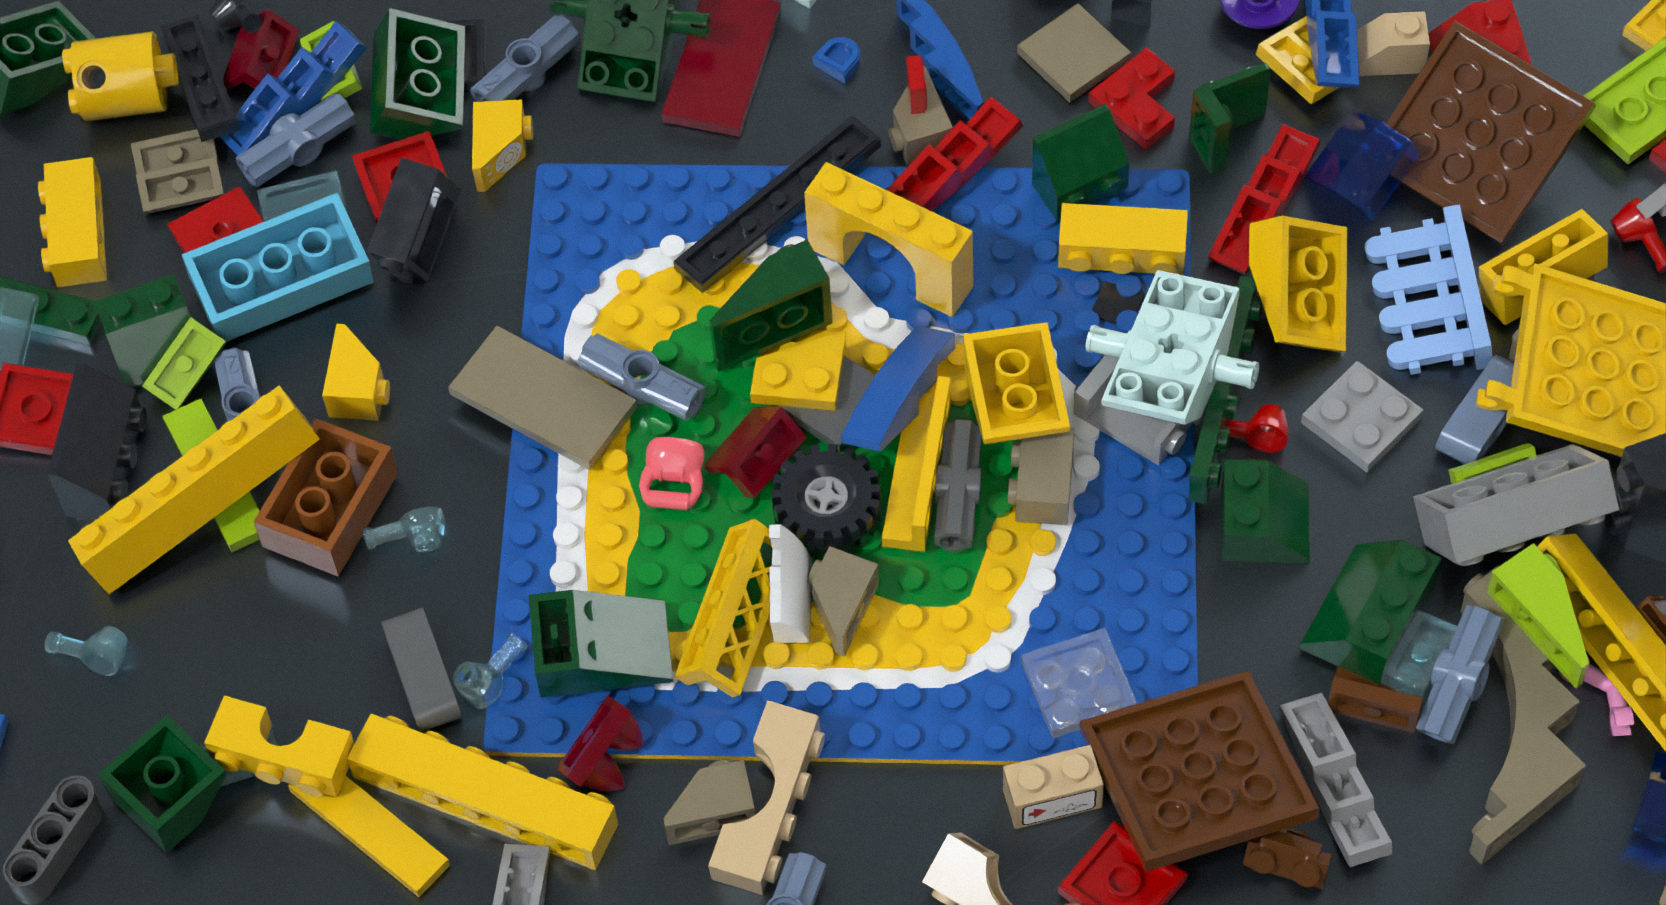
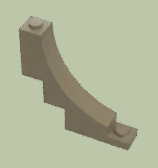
M1492 571L1485 576L1480 573L1467 583L1463 590L1465 595L1461 608V613L1463 614L1466 605L1477 606L1502 617L1505 621L1492 655L1500 669L1508 696L1511 723L1510 742L1504 765L1488 794L1485 809L1489 814L1480 819L1472 829L1474 835L1469 853L1481 865L1578 787L1586 765L1556 736L1574 721L1580 701L1550 673L1556 668L1554 664L1487 593Z

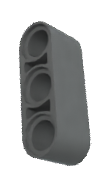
M423 607L381 621L419 732L462 718Z
M79 775L70 776L63 779L57 785L7 857L3 865V875L16 899L21 903L28 905L38 904L52 893L101 821L104 807L92 782L86 777ZM87 799L82 806L71 808L75 801ZM62 835L58 842L45 845L51 837ZM37 872L31 880L20 882L25 874Z

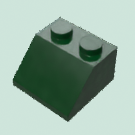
M1106 104L1033 137L1032 186L1056 221L1061 219L1062 203L1091 205L1104 198H1113L1128 187L1130 163L1111 111Z
M175 274L94 301L122 380L125 385L135 389V391L144 388L142 385L190 319Z
M1224 459L1221 484L1222 561L1309 563V483L1268 460Z
M166 714L101 770L98 775L108 796L168 853L201 824L227 773L222 766Z

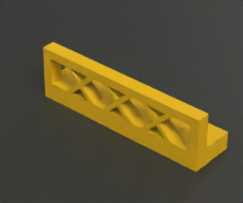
M938 376L935 393L926 392L919 398V415L901 431L882 534V547L925 552L935 499L938 465H941L945 425L948 424L951 407L950 377Z
M756 519L730 527L674 676L687 686L706 680L732 698L740 696L770 614V567L765 568L760 548L763 542L771 547L772 544L769 538V528ZM756 577L761 591L759 603L755 605L751 604L746 589L749 579ZM742 614L748 633L745 641L738 643L732 625L735 617ZM729 652L734 667L731 680L716 671L721 655Z

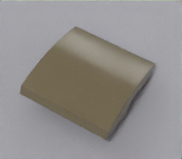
M197 129L131 143L137 172L136 179L144 214L208 201L224 194L215 141L210 139L201 142Z

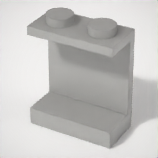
M1105 355L1075 391L1074 415L1159 466L1169 453L1175 455L1179 451L1186 438L1185 432L1192 423L1198 425L1202 422L1208 402L1202 417L1186 425L1103 406L1101 402L1119 360L1117 357Z

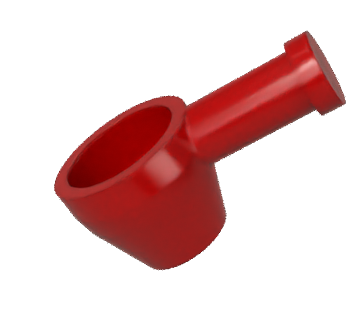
M1637 197L1620 209L1611 219V224L1622 243L1642 240L1656 263L1657 271L1659 273L1666 272V247L1657 233L1651 216L1646 219L1636 207L1642 202Z
M1274 404L1261 406L1249 422L1227 420L1225 428H1230L1231 430L1230 437L1245 438L1252 448L1270 453L1279 452L1284 449L1289 437L1285 412L1281 407Z

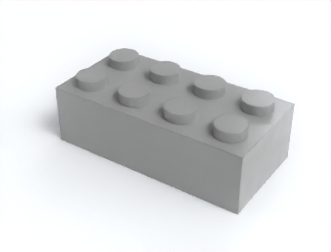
M1574 444L1413 496L1425 546L1462 566L1478 563L1484 559L1483 555L1497 550L1500 552L1518 550L1525 545L1524 541L1536 537L1545 539L1548 536L1562 535L1566 527L1578 523L1581 525L1599 523L1605 520V514L1619 510L1608 460Z

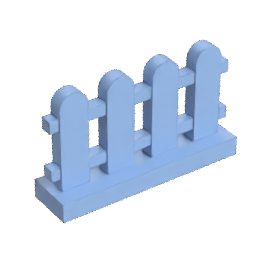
M1460 204L1443 208L1445 223L1434 225L1433 218L1422 220L1423 227L1394 233H1391L1390 227L1381 228V235L1374 236L1365 243L1366 258L1374 264L1387 262L1388 270L1380 271L1374 275L1372 279L1374 294L1382 299L1394 297L1396 304L1388 306L1380 312V326L1386 333H1402L1403 337L1402 341L1394 342L1388 347V363L1392 368L1398 370L1409 368L1410 375L1421 373L1420 366L1452 360L1454 366L1464 365V357L1474 356L1477 370L1485 369L1493 358L1491 341ZM1450 250L1452 257L1441 259L1440 252ZM1429 254L1431 260L1430 262L1400 268L1397 261ZM1458 285L1459 293L1449 294L1448 287ZM1437 289L1438 297L1406 303L1405 295ZM1466 320L1467 328L1457 330L1456 322ZM1445 324L1446 332L1418 338L1413 336L1412 330Z

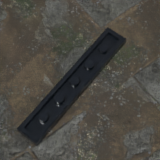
M852 115L673 261L674 269L703 294L806 209L804 192L826 162L850 173L881 147V138Z

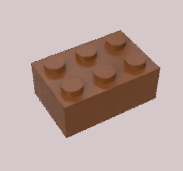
M315 418L311 427L320 440L288 463L255 518L254 524L262 547L339 577L395 480L398 469L390 446Z

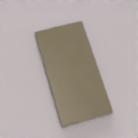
M499 326L493 329L448 387L450 395L588 470H591L637 409L636 399Z

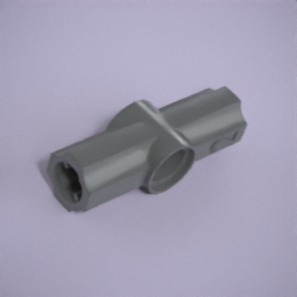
M956 419L955 422L945 425L942 465H938L936 476L935 503H938L934 537L935 545L944 548L945 551L961 552L963 549L972 548V540L974 539L975 506H979L982 468L979 467L982 436L979 426L971 420Z

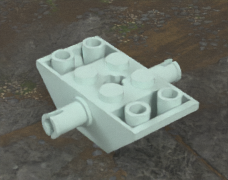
M1157 270L1132 330H1129L1128 333H1123L1092 325L1090 332L1087 334L1086 351L1119 358L1102 397V405L1186 425L1202 417L1217 380L1253 389L1255 386L1254 382L1257 381L1259 373V362L1227 356L1239 298V288Z

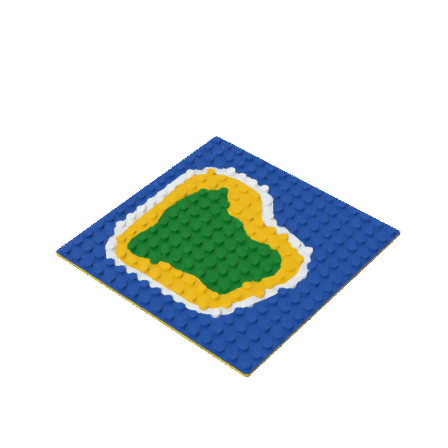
M541 164L537 167L521 339L625 393V390L579 368L578 358L581 354L582 346L590 335L594 336L598 333L632 351L647 350L652 352L657 357L660 365L705 386L706 395L698 413L688 421L651 403H637V409L591 470L512 428L483 741L486 754L489 756L564 757L606 696L609 695L633 712L632 716L641 728L644 744L642 748L630 751L614 750L609 747L606 752L612 758L761 761L755 756L753 739L768 700L819 716L820 732L825 733V741L819 758L811 757L810 762L1011 765L1086 746L1080 733L1081 720L1198 686L1195 502L1189 501V475L1194 459V423L1185 432L1186 438L1179 451L1175 455L1169 453L1158 466L1074 415L1075 391L1105 356L1104 354L1086 351V339L1088 332H1090V327L1096 325L1100 328L1128 333L1129 330H1132L1155 274L1136 272L1117 274L1112 271L1101 270L1077 272L1071 269L1058 268L1061 219L1056 221L1032 186V168H981L968 182L932 211L973 231V288L953 317L917 301L915 272L907 258L884 239L865 232L864 238L845 265L815 252L830 278L832 324L718 372L714 363L709 320L769 255L776 253L783 246L795 245L808 240L806 209L703 294L674 269L673 261L789 166ZM857 166L850 173L887 190L907 167ZM1129 169L1127 188L1113 198H1104L1091 205L1188 210L1183 276L1191 277L1189 173L1181 169ZM1105 281L1116 284L1117 292L1123 297L1131 298L1139 293L1144 294L1138 311H1122L1117 316L1116 325L1100 320L1098 314L1092 311ZM1048 322L1070 428H1074L1068 525L1016 522V505L1008 504L1009 479H1018L1019 467H1011L1013 441H1021V439L984 444L982 439L979 467L982 468L979 506H975V528L972 548L963 549L961 552H951L935 545L934 537L938 507L935 499L925 552L882 547V534L901 432L881 451L847 444L846 447L855 450L856 461L863 455L869 461V469H875L878 475V484H880L882 514L881 521H877L878 530L874 537L867 534L868 544L862 549L856 543L852 545V555L878 564L879 586L845 656L842 657L835 653L814 606L813 593L811 592L810 642L774 643L769 614L740 696L732 698L706 680L687 686L674 677L729 528L753 519L758 520L768 528L769 525H775L771 493L775 475L755 498H746L725 473H709L704 468V464L753 408L772 407V405L751 403L750 392L757 357L837 332H846L844 356L876 376L897 346L916 326L955 333V350L937 366V378L938 376L951 378V407L948 424L955 422L957 419L971 420L974 424L978 425L964 367L963 334ZM640 375V376H638V377H636V378H637V379H643V378H646V377H648V376H647V375ZM937 382L927 391L928 393H935ZM798 426L807 438L794 453L802 450L805 456L809 455L810 446L819 444L820 452L828 451L826 443ZM654 438H682L696 441L703 446L704 462L701 467L703 477L702 493L695 506L688 509V511L648 507L642 500L639 483L641 474L646 466L647 446ZM793 454L787 460L791 464H794ZM780 469L776 472V474L781 475ZM654 480L650 486V490L691 494V486L687 482L682 484L681 482L665 480L660 482L659 480ZM763 542L760 553L765 568L772 566L773 549ZM818 551L816 559L811 558L812 566L817 559L823 560L825 552ZM756 577L749 579L746 589L751 604L755 605L759 603L761 591ZM580 590L665 601L673 682L541 698L535 676L529 595ZM741 614L735 617L732 625L738 643L745 641L748 633L743 615ZM729 652L721 655L716 671L731 680L734 667Z

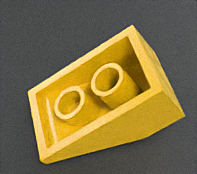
M1283 215L1250 223L1249 266L1275 342L1340 353L1346 352L1347 227Z
M1048 322L963 334L964 367L972 405L984 444L1070 432V423Z

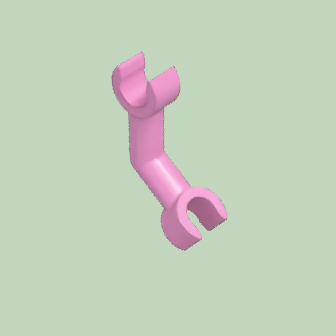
M1588 657L1589 666L1584 681L1607 693L1612 735H1631L1630 725H1634L1631 707L1628 706L1626 700L1603 671L1590 664ZM1559 671V675L1561 676V678L1569 682L1566 679V677Z

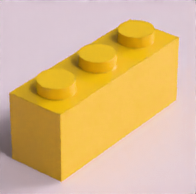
M93 157L44 164V180L38 181V191L41 204L46 205V214H40L42 236L44 239H47L48 244L47 248L41 249L45 273H52L57 287L107 281L101 179Z
M1062 203L1058 268L1071 269L1077 272L1087 270L1112 271L1117 274H1127L1130 272L1156 274L1157 270L1184 275L1188 210Z
M1580 209L1479 266V292L1482 303L1504 325H1507L1521 317L1524 296H1502L1493 292L1494 277L1496 275L1502 276L1505 266L1516 267L1527 272L1536 263L1588 279L1608 267V233L1583 209Z

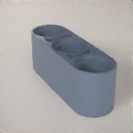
M1498 354L1490 360L1444 426L1436 442L1435 449L1462 464L1485 457L1507 425V410L1491 411L1477 407V392L1480 388L1486 390L1488 380L1498 381L1511 387L1513 362Z

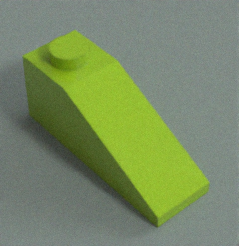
M1533 543L1492 571L1487 593L1575 688H1578L1584 682L1589 661L1565 579L1556 560L1549 554H1543Z

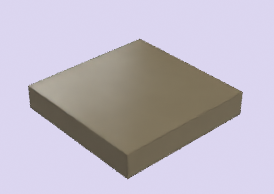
M1079 3L1017 45V54L1069 103L1131 60V52Z

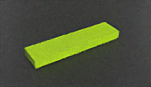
M202 399L162 416L181 456L217 431ZM250 491L214 517L231 553L260 540L254 524V520L260 510Z

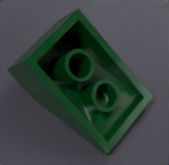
M59 0L0 17V115L35 104L71 79L72 73L66 74L64 69L63 49H70L73 41L96 39Z
M808 240L795 245L783 246L776 253L769 255L709 320L714 363L717 371H722L832 324L830 278Z

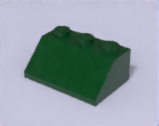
M392 8L388 9L374 33L371 134L402 140L430 131L431 136L461 129L463 126L465 26Z
M1403 540L1355 545L1302 639L1299 649L1381 685L1435 586L1442 558Z

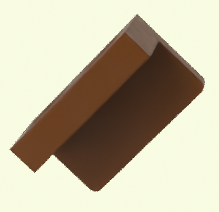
M1338 666L1333 678L1328 705L1335 714L1414 733L1426 685L1422 681L1386 673L1381 685H1378Z

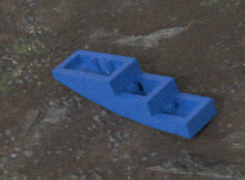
M896 0L897 16L910 27V48L923 58L924 66L930 75L937 93L964 119L969 121L982 107L983 100L973 72L955 38L925 0Z
M1305 0L1308 36L1317 86L1358 88L1356 13H1352V1Z
M335 21L312 52L301 47L278 78L267 73L235 114L240 130L220 136V138L239 156L268 137L272 126L282 116L290 113L300 116L313 108L341 80L367 47L346 26Z
M916 326L897 346L874 377L841 435V443L876 451L884 449L919 415V398L937 382V366L955 350V333Z

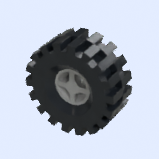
M819 444L810 446L809 455L805 456L802 450L793 454L794 464L787 460L780 466L781 475L775 474L773 490H771L775 525H782L792 532L806 547L810 557L815 559L818 551L825 552L826 554L829 546L853 554V544L856 543L860 549L868 544L867 534L874 537L878 530L877 521H881L880 484H878V475L874 468L869 469V461L863 455L856 461L855 450L846 447L842 454L838 453V444H828V451L820 452Z

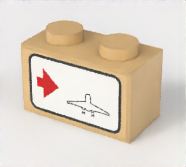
M1091 745L1003 766V792L1015 829L1102 808L1104 784Z

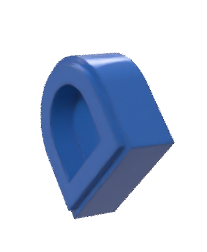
M832 38L812 57L813 66L846 84L860 67V48L855 41L849 38Z

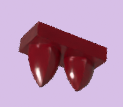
M607 695L556 769L580 787L585 785L600 791L623 790L625 785L620 769L606 750L610 747L614 750L630 751L643 747L641 728L632 716L633 712Z

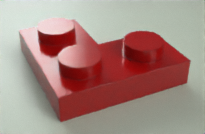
M1146 47L1090 91L1089 103L1095 108L1106 104L1111 111L1115 125L1146 150L1175 127V117L1153 99L1155 95L1175 80V70Z

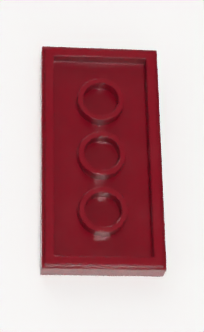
M700 0L696 12L711 14L712 22L707 23V26L711 27L710 34L707 39L688 35L661 114L662 122L740 137L781 13V2L774 0Z

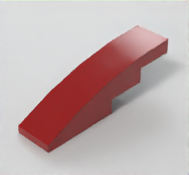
M990 97L966 124L960 120L935 148L928 144L887 191L929 211L935 210L968 182L1023 127L1021 120L993 97Z
M1282 124L1267 155L1263 154L1248 185H1243L1208 255L1209 260L1246 275L1250 270V223L1284 214L1321 145L1320 139Z

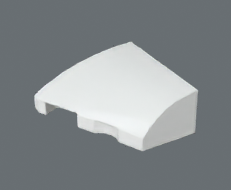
M769 525V538L771 539L773 549L772 566L770 567V624L774 643H809L812 585L808 584V577L812 568L810 555L802 542L782 525Z

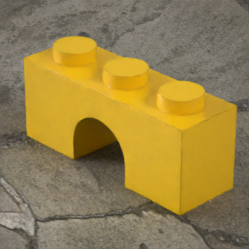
M224 695L204 742L208 754L228 772H237L241 769L255 773L257 778L270 784L277 785L281 781L293 784L299 790L311 796L320 797L323 793L335 797L338 796L349 768L347 757L354 746L351 731L308 719L299 739L289 745L276 746L267 742L272 723L266 707Z

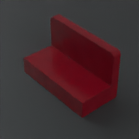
M269 9L258 14L262 20V25L257 32L248 33L241 26L223 76L226 90L228 91L242 82L256 89L267 73L278 78L289 63L300 30Z
M781 406L755 407L704 464V468L709 473H725L746 498H755L780 469L782 463L788 460L807 437Z

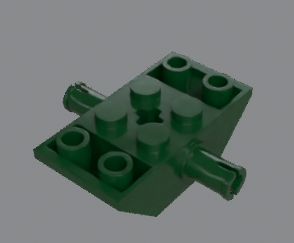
M551 0L558 2L549 6L550 14L584 18L585 29L577 89L656 102L671 57L673 34L678 33L707 39L711 27L707 26V23L712 22L710 13L705 14L677 9L678 0ZM630 5L631 12L636 13L638 17L632 21L625 12V8Z

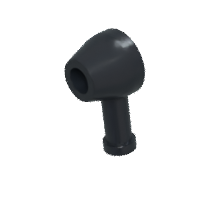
M216 0L209 11L224 31L242 26L246 32L255 33L262 25L261 18L252 12L242 0Z

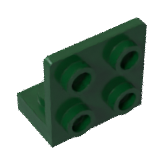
M1267 63L1255 67H1245L1234 75L1218 81H1208L1193 90L1189 139L1210 174L1224 170L1226 167L1227 151L1230 150V129L1265 116L1271 69Z

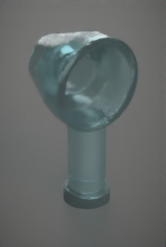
M423 507L405 513L400 518L401 521L373 529L371 527L363 529L364 539L369 550L376 548V545L407 537L415 551L429 552L442 546L445 518L441 508Z
M112 626L102 628L86 641L62 636L59 632L51 631L45 640V650L53 654L58 652L80 658L92 671L104 676H114L123 664L128 640L122 631Z
M511 632L508 640L487 664L469 661L460 664L454 672L453 682L461 697L469 705L477 709H483L492 705L498 699L503 689L502 673L521 651L527 649V643L514 632Z

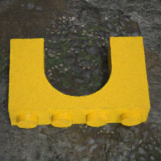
M828 162L823 165L804 192L808 241L815 252L845 265L864 238L865 232L876 235L897 248L910 262L915 272L916 300L950 317L954 316L973 288L972 230Z

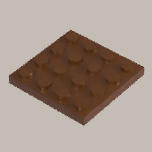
M1454 20L1363 159L1369 165L1442 209L1460 204L1463 222L1504 246L1596 108L1595 102Z
M1249 671L1080 721V733L1086 746L1091 745L1101 778L1146 872L1318 819L1319 807Z

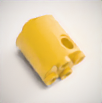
M154 31L73 41L70 49H63L62 51L66 74L72 73L74 89L68 90L70 110L72 114L78 113V115H81L85 122L164 112L167 109V87L179 84L175 55L173 53L161 54L157 35ZM103 69L106 75L103 86L96 89L93 84V77L98 70Z

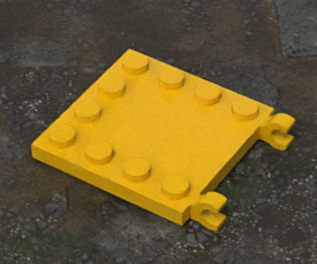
M1536 263L1527 272L1516 267L1505 266L1502 276L1496 275L1494 277V293L1502 296L1520 295L1524 296L1511 387L1498 381L1488 380L1486 390L1478 389L1477 407L1491 411L1507 410V423L1622 457L1625 447L1666 433V303Z

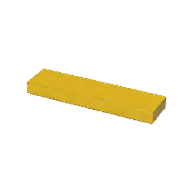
M347 776L344 778L337 797L324 793L320 797L311 796L299 790L296 785H288L293 795L417 897H420L450 866L448 858Z

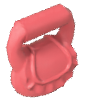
M657 437L649 442L646 450V466L641 474L639 483L642 500L648 507L688 511V509L695 506L703 488L701 472L704 462L703 446L696 441L672 437ZM654 480H659L660 482L663 480L681 482L682 484L687 482L691 486V494L650 490V486Z

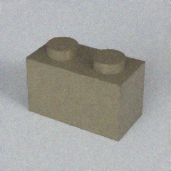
M1070 428V432L1013 441L1011 467H1019L1018 479H1009L1008 504L1016 505V522L1068 525L1074 428Z

